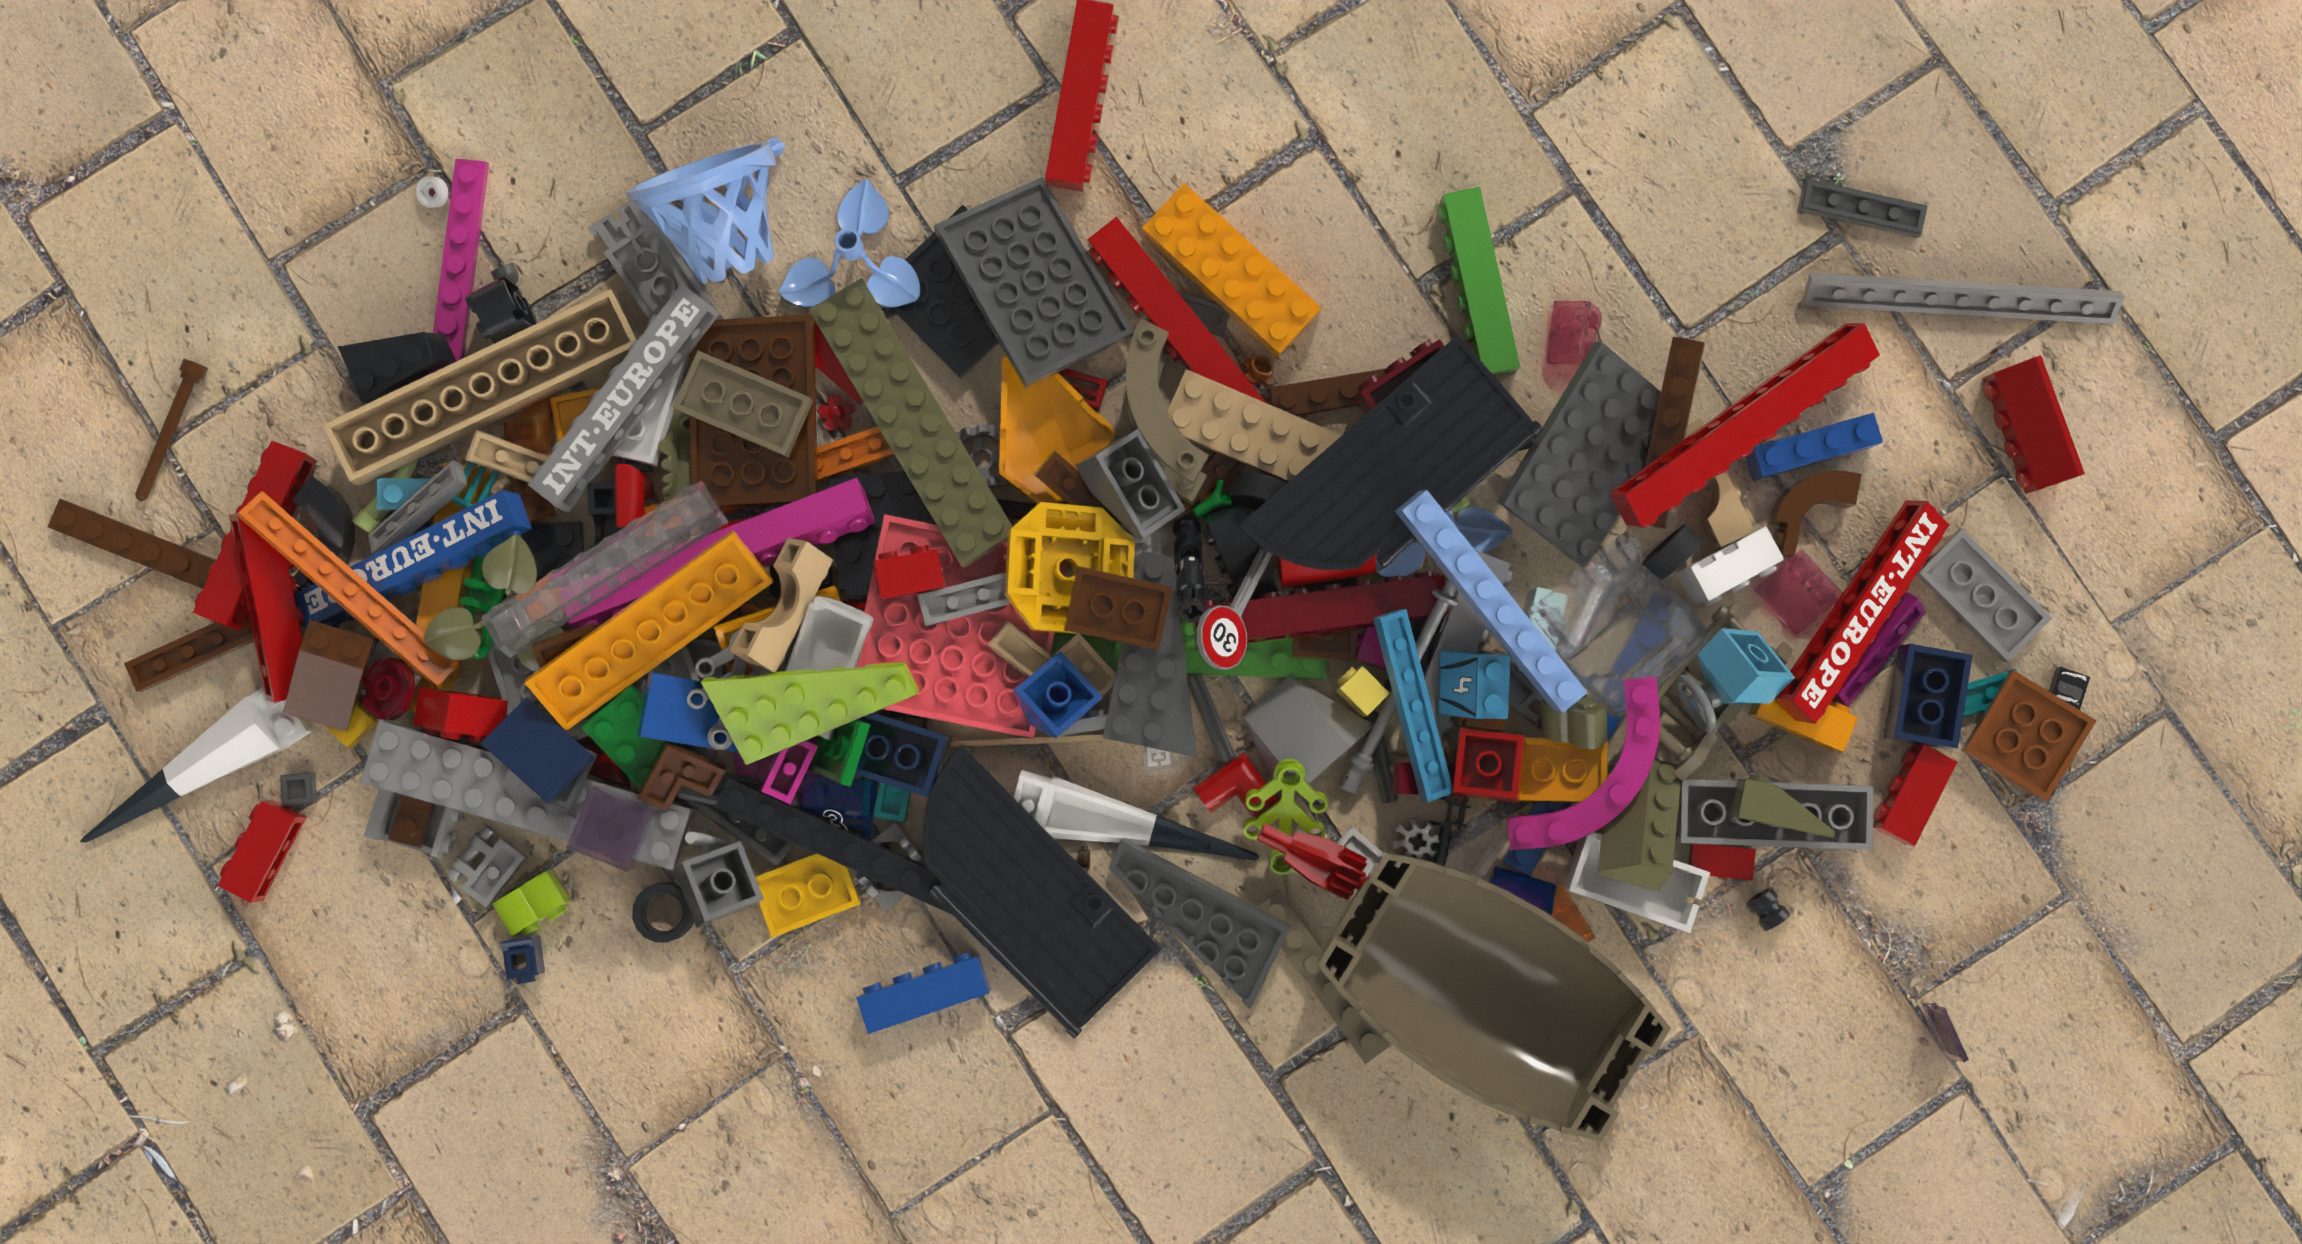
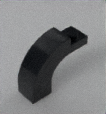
M311 475L292 500L307 511L315 521L318 540L347 565L355 544V525L352 522L351 510L336 489L325 480ZM300 570L294 575L296 584L301 588H308L315 584Z

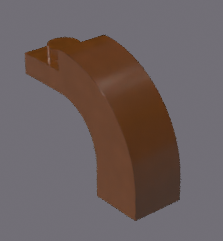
M1839 470L1817 473L1795 483L1780 496L1771 511L1768 524L1780 526L1779 529L1775 530L1773 540L1783 558L1787 559L1795 556L1802 519L1812 506L1827 504L1849 508L1856 505L1862 474Z

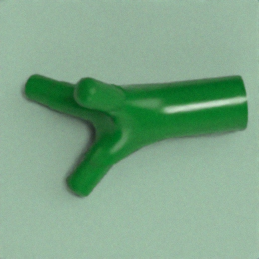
M1222 480L1217 481L1216 489L1207 500L1192 508L1197 519L1219 507L1233 505V493L1221 494L1224 483Z

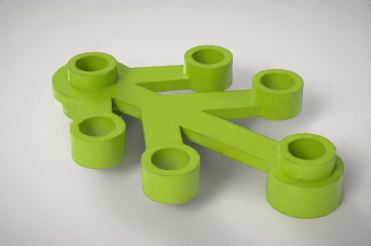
M1284 759L1280 761L1274 768V778L1259 790L1252 789L1246 793V806L1252 811H1258L1264 807L1265 801L1281 790V799L1258 818H1248L1244 821L1243 831L1248 839H1257L1258 832L1263 824L1270 825L1278 818V830L1288 835H1291L1293 818L1304 829L1306 834L1325 837L1323 823L1318 820H1312L1294 801V792L1296 790L1308 801L1309 808L1313 813L1320 814L1328 808L1326 795L1322 792H1316L1304 780L1306 776L1305 769L1298 760ZM1287 770L1295 771L1291 776L1284 775V772ZM1253 797L1261 799L1258 803L1250 802V799ZM1320 799L1324 801L1320 806L1313 805L1315 800ZM1252 825L1258 827V829L1253 832L1247 830V828ZM1313 828L1321 830L1318 834L1310 833ZM1274 849L1269 856L1271 870L1278 875L1291 873L1293 868L1284 861L1276 859L1279 856H1284V853Z

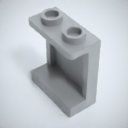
M381 788L378 789L364 837L389 841L431 854L430 856L436 858L445 857L446 853L451 852L456 836L453 835V830L456 822L459 823L464 815L463 811L436 804L422 848L388 840L402 794Z

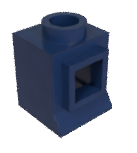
M540 935L500 942L507 980L516 978V984L536 981L535 975L545 973ZM526 953L527 968L518 970L516 954Z

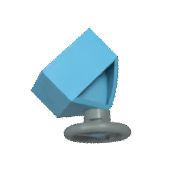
M1721 628L1697 654L1706 684L1700 687L1690 676L1681 675L1676 680V690L1683 708L1693 723L1704 732H1712L1716 728L1714 708L1721 704H1770L1795 677L1758 631ZM1686 686L1692 691V694L1686 690Z

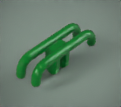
M486 555L474 557L470 578H465L463 584L467 587L466 597H460L459 605L471 612L473 621L475 612L486 613V618L497 611L505 588L496 589L483 582L482 564ZM498 618L483 626L481 645L471 658L475 660L483 659L488 655L493 644Z

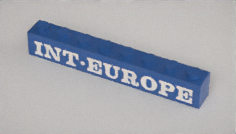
M502 490L350 566V568L385 599L391 602L390 599L397 595H406L414 592L417 589L416 586L423 582H433L443 576L442 573L450 569H459L468 565V560L476 556L487 555L493 548L514 534L522 537L521 534L532 529L520 494ZM316 584L294 595L297 605L302 612L305 629H307L309 620L339 628V624L345 621L356 620Z

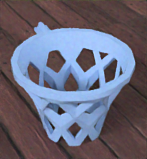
M774 137L764 142L731 149L652 177L629 188L625 194L627 199L633 200L675 245L691 268L699 284L707 283L708 278L713 283L726 279V270L732 268V265L743 274L753 270L755 260L759 258L763 264L773 260L774 251L768 222L766 195L769 167L777 165L775 157L784 154L782 149L785 148V144L780 142L778 137ZM753 172H755L757 182L752 174ZM747 180L754 191L751 201L744 194ZM725 185L727 187L725 196L713 188ZM705 196L720 207V209L704 202ZM680 200L683 202L682 210L669 202ZM738 229L745 235L746 241L739 235ZM734 247L739 251V253L743 256V258L740 257V256L734 251Z

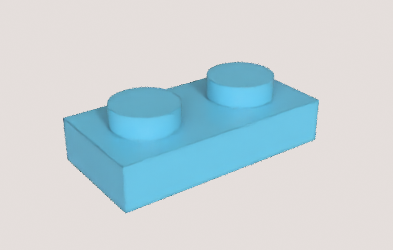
M377 478V510H397L431 479Z

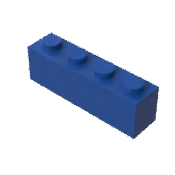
M1870 413L1754 446V451L1746 456L1752 480L1757 481L1866 450L1883 443L1875 414Z
M967 952L953 957V964L942 967L941 962H937L923 967V974L912 977L911 972H907L893 977V984L882 987L881 982L862 988L864 994L859 995L856 999L867 1033L870 1034L989 994L991 988L980 955L972 957L971 952Z

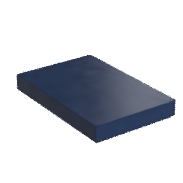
M528 697L481 742L488 751L548 805L595 759L591 753Z

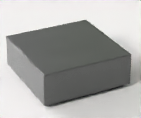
M315 772L280 775L282 806L317 803Z

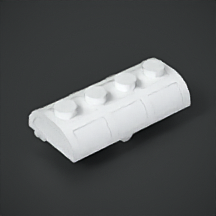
M815 596L814 601L809 603L786 671L806 669L820 671L843 666L845 668H856L869 630L873 624V617L843 602L827 597ZM834 729L822 733L819 736L824 737L826 739L832 738Z

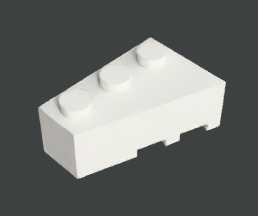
M1765 526L1678 571L1677 575L1693 605L1704 603L1708 607L1723 599L1722 593L1730 589L1734 593L1750 584L1748 579L1759 574L1760 578L1778 570L1775 564L1781 562L1784 558Z

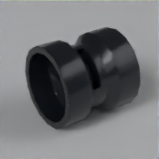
M1773 887L1762 890L1746 902L1750 912L1756 913L1759 916L1758 923L1764 931L1775 928L1791 915L1786 906L1779 904L1777 900L1778 895Z

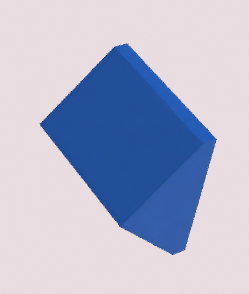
M1061 651L1013 691L1028 723L1054 738L1059 737L1103 699L1100 693Z

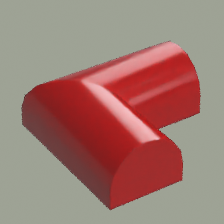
M616 464V526L623 530L645 529L644 501L648 500L654 492L653 480L649 475L632 465Z
M1245 752L1239 754L1193 787L1210 813L1236 795L1252 818H1258L1279 801L1273 795L1265 801V805L1261 810L1252 811L1248 809L1245 801L1246 793L1252 789L1259 790L1267 783ZM1253 797L1250 799V802L1258 803L1261 799Z

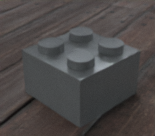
M741 841L683 861L674 868L696 928L751 908L764 900Z

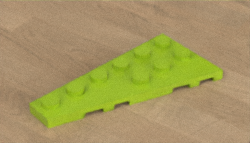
M905 662L868 664L865 667L857 668L833 667L831 670L820 671L806 669L776 673L768 672L757 676H745L743 674L720 679L706 677L701 681L746 765L912 697L919 691Z

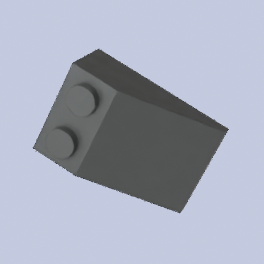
M1135 429L1115 439L1075 465L1090 492L1139 540L1146 538L1185 511L1183 504L1139 429Z

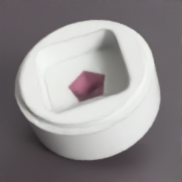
M424 177L417 184V199L424 207L440 208L448 199V187L439 177Z

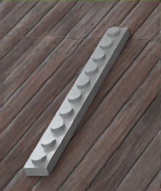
M1809 273L1803 296L1804 306L2106 324H2115L2124 300L2121 291L1820 273Z

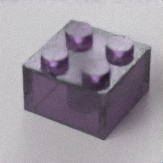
M599 786L591 787L566 848L627 872L634 866L657 810Z

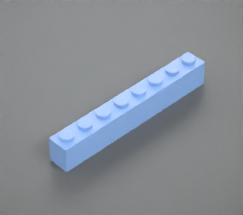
M1428 490L1417 492L1395 510L1400 519L1552 710L1564 713L1588 693Z

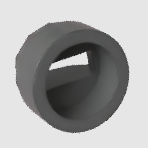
M514 263L503 265L491 271L494 281L507 275L515 283L518 282L519 275Z

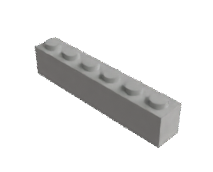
M1475 550L1506 589L1513 573L1509 570L1511 564ZM1456 590L1453 597L1458 599L1459 602L1457 606L1449 605L1450 612L1444 618L1423 674L1440 740L1443 734H1449L1454 718L1450 715L1437 713L1439 650L1476 651L1478 646L1481 648L1484 646L1489 634V630L1485 629L1486 625L1458 590Z

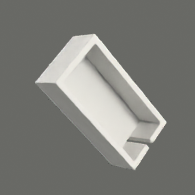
M1593 832L1578 840L1562 889L1691 933L1699 906L1688 903L1686 900L1688 896L1702 899L1710 872L1674 860L1671 876L1660 891L1657 892L1597 875L1601 834Z

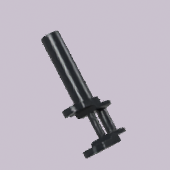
M1447 796L1438 798L1447 801L1446 820L1443 823L1427 820L1432 825L1440 826L1439 843L1436 846L1437 853L1434 856L1433 863L1442 866L1446 865L1452 834L1451 827L1452 825H1457V830L1467 827L1468 825L1463 824L1466 808H1471V806L1466 805L1467 801L1462 800V804L1456 803L1457 798ZM1453 806L1460 807L1457 822L1450 821Z

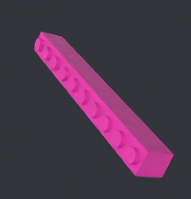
M854 478L563 590L561 593L569 624L574 629L593 622L596 628L732 530L736 532L762 566L775 564L787 538L807 541L811 545L816 546L821 543H831L839 536L850 532H860L868 525L876 523L866 491L859 480Z

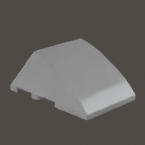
M1291 675L1243 716L1270 781L1274 778V768L1280 761L1295 759L1304 766L1306 774L1304 780L1308 784L1370 731L1374 725L1372 722L1350 711L1348 708L1338 704ZM1287 770L1284 772V775L1291 776L1295 771ZM1281 790L1276 793L1278 800L1281 799Z

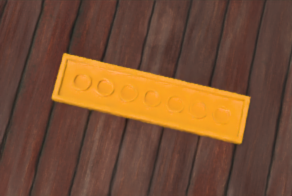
M732 530L525 679V685L563 729L567 731L772 584L773 579L736 532Z

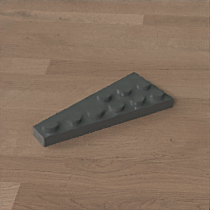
M1142 551L1136 579L1172 587L1159 650L1122 643L1103 738L1197 757L1181 620L1178 615L1179 603L1173 557Z
M1123 838L1108 868L1134 894H1138L1151 907L1150 910L1158 918L1161 917L1172 928L1171 931L1205 965H1209L1222 978L1221 981L1229 989L1232 988L1243 999L1242 1002L1250 1009L1292 925Z

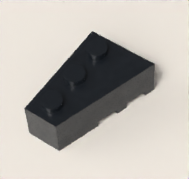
M420 332L338 346L362 403H370L457 362L445 335Z

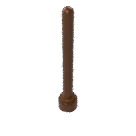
M183 358L179 368L182 371L180 374L182 381L135 492V497L138 500L144 501L148 498L194 384H198L200 379L205 378L208 367Z

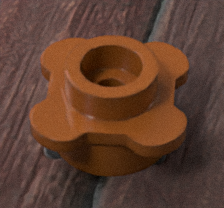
M1258 355L1253 357V359H1245L1243 363L1247 369L1245 377L1251 384L1264 383L1266 386L1273 385L1275 382V378L1272 376L1274 364L1269 358Z

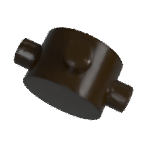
M1083 845L1081 850H1078L1077 862L1087 871V869H1090L1091 850H1087L1088 846Z

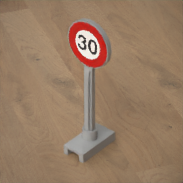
M1261 547L1231 606H1214L1207 609L1200 617L1197 626V645L1205 662L1214 669H1231L1237 666L1244 657L1247 648V632L1241 615L1272 556L1271 553Z

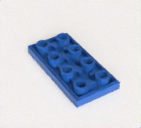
M649 672L637 736L712 748L708 743L707 736L710 728L718 723L719 715L710 699L700 709H694L688 705L687 696L689 692L696 688H703L701 681ZM694 693L691 696V701L694 704H700L703 702V696L699 693ZM718 732L714 735V739L718 743H723L727 739L723 732ZM732 742L730 747L724 749L725 751L739 753L734 742Z

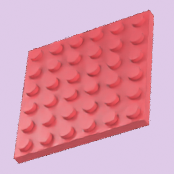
M884 514L875 560H879L878 554L897 551L898 556L911 554L910 548L929 545V550H938L944 588L1006 572L1007 542L963 568L937 525ZM1062 561L1059 570L1066 577L1068 563ZM873 570L864 612L873 617L874 621L856 668L865 667L868 664L905 662L919 688L916 695L883 709L1034 739L1036 728L1028 723L1013 692L1027 677L987 645L1008 620L1051 654L1055 632L1031 630L1012 604L925 626L917 595L923 593L879 601Z

